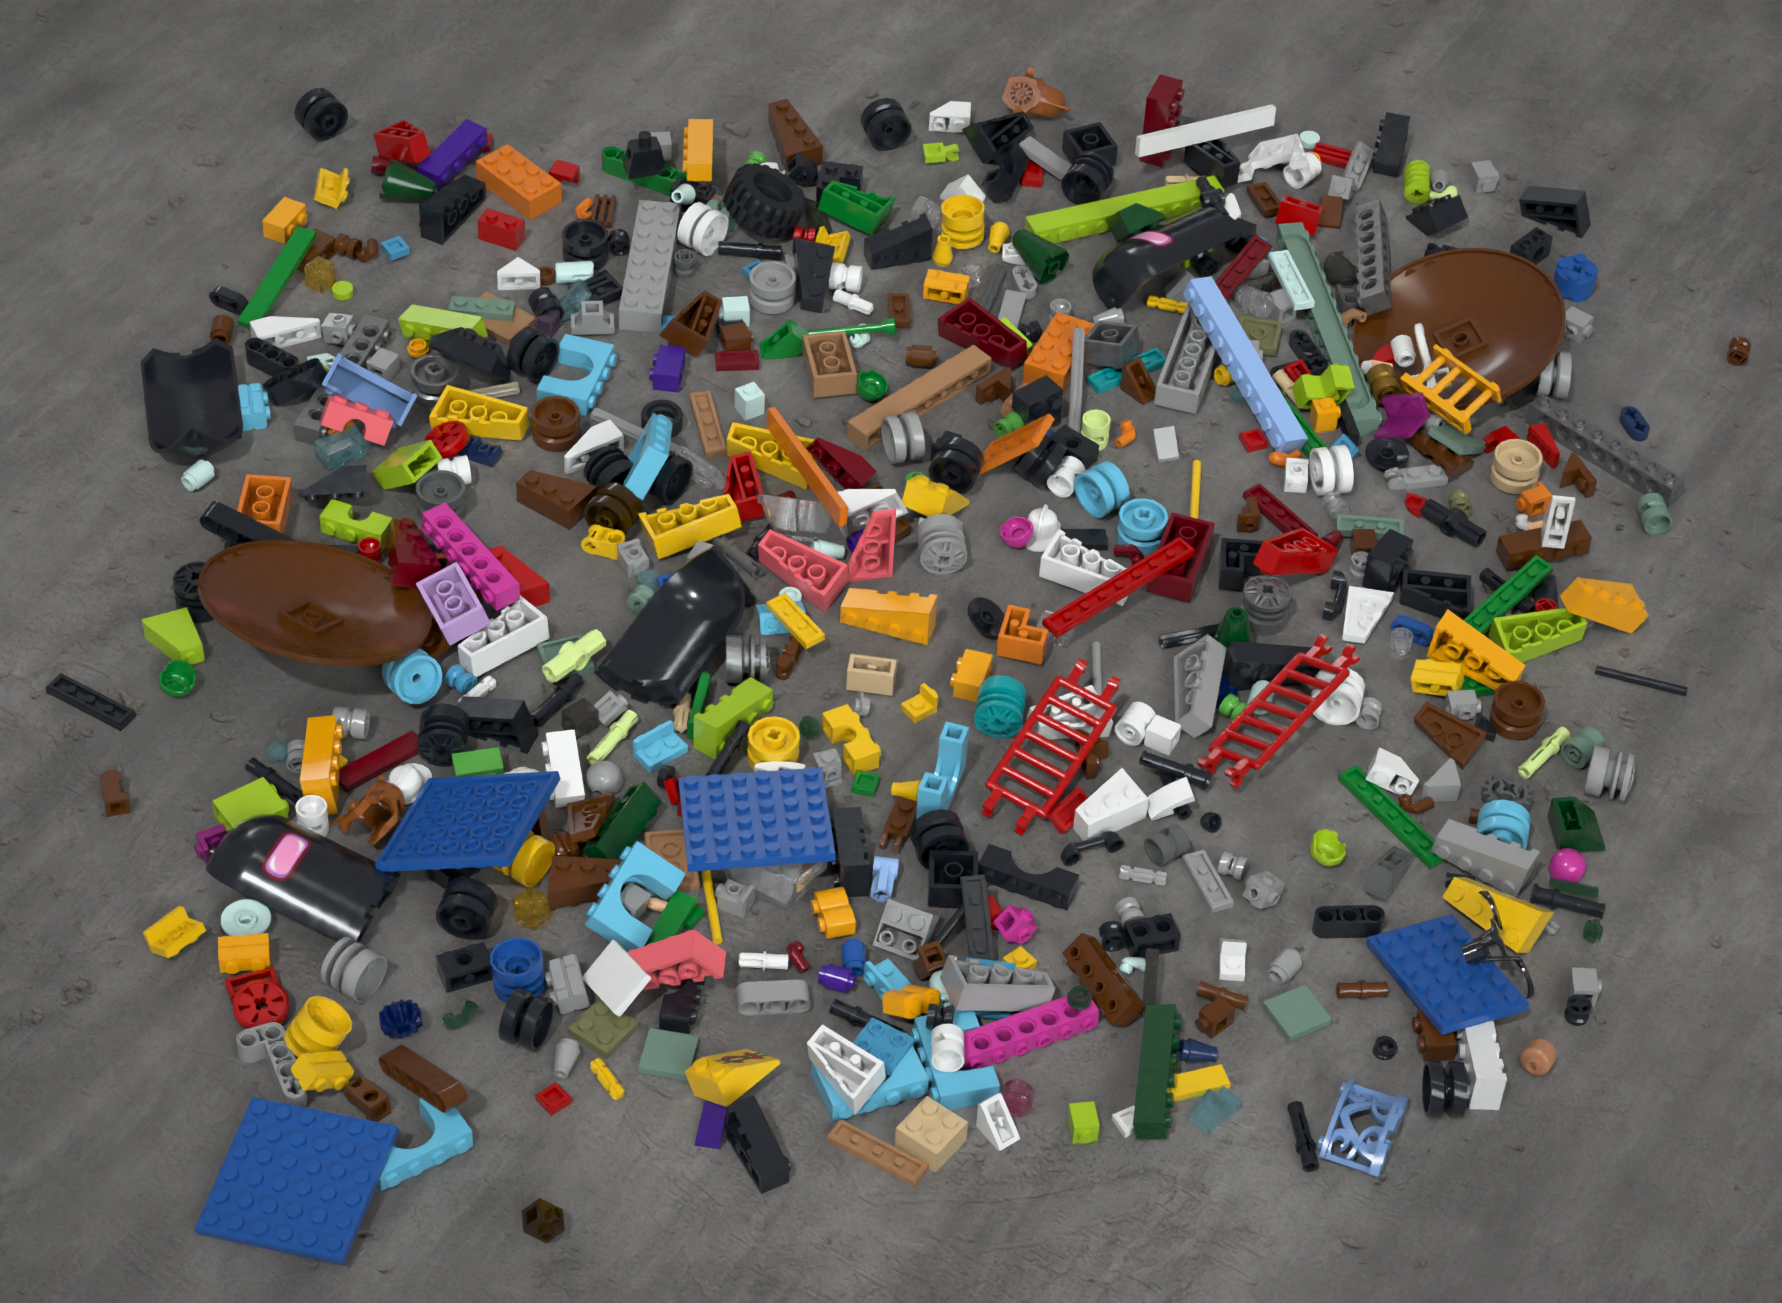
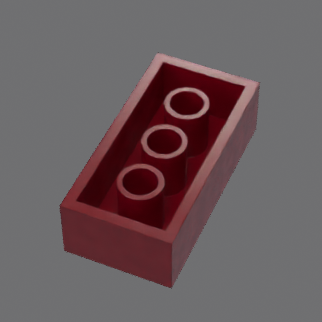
M1162 74L1158 76L1146 98L1143 134L1181 125V121H1178V118L1183 109V106L1180 105L1185 89H1182L1183 80ZM1172 150L1140 157L1139 161L1163 167L1166 160H1170Z
M1172 512L1158 549L1181 537L1195 549V554L1149 582L1146 591L1190 602L1213 542L1215 523Z

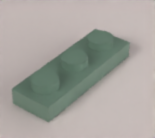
M451 296L448 311L481 316L483 319L513 321L516 306L515 301Z
M1337 514L1336 530H1339L1343 537H1351L1352 529H1375L1376 539H1381L1389 529L1404 535V519Z

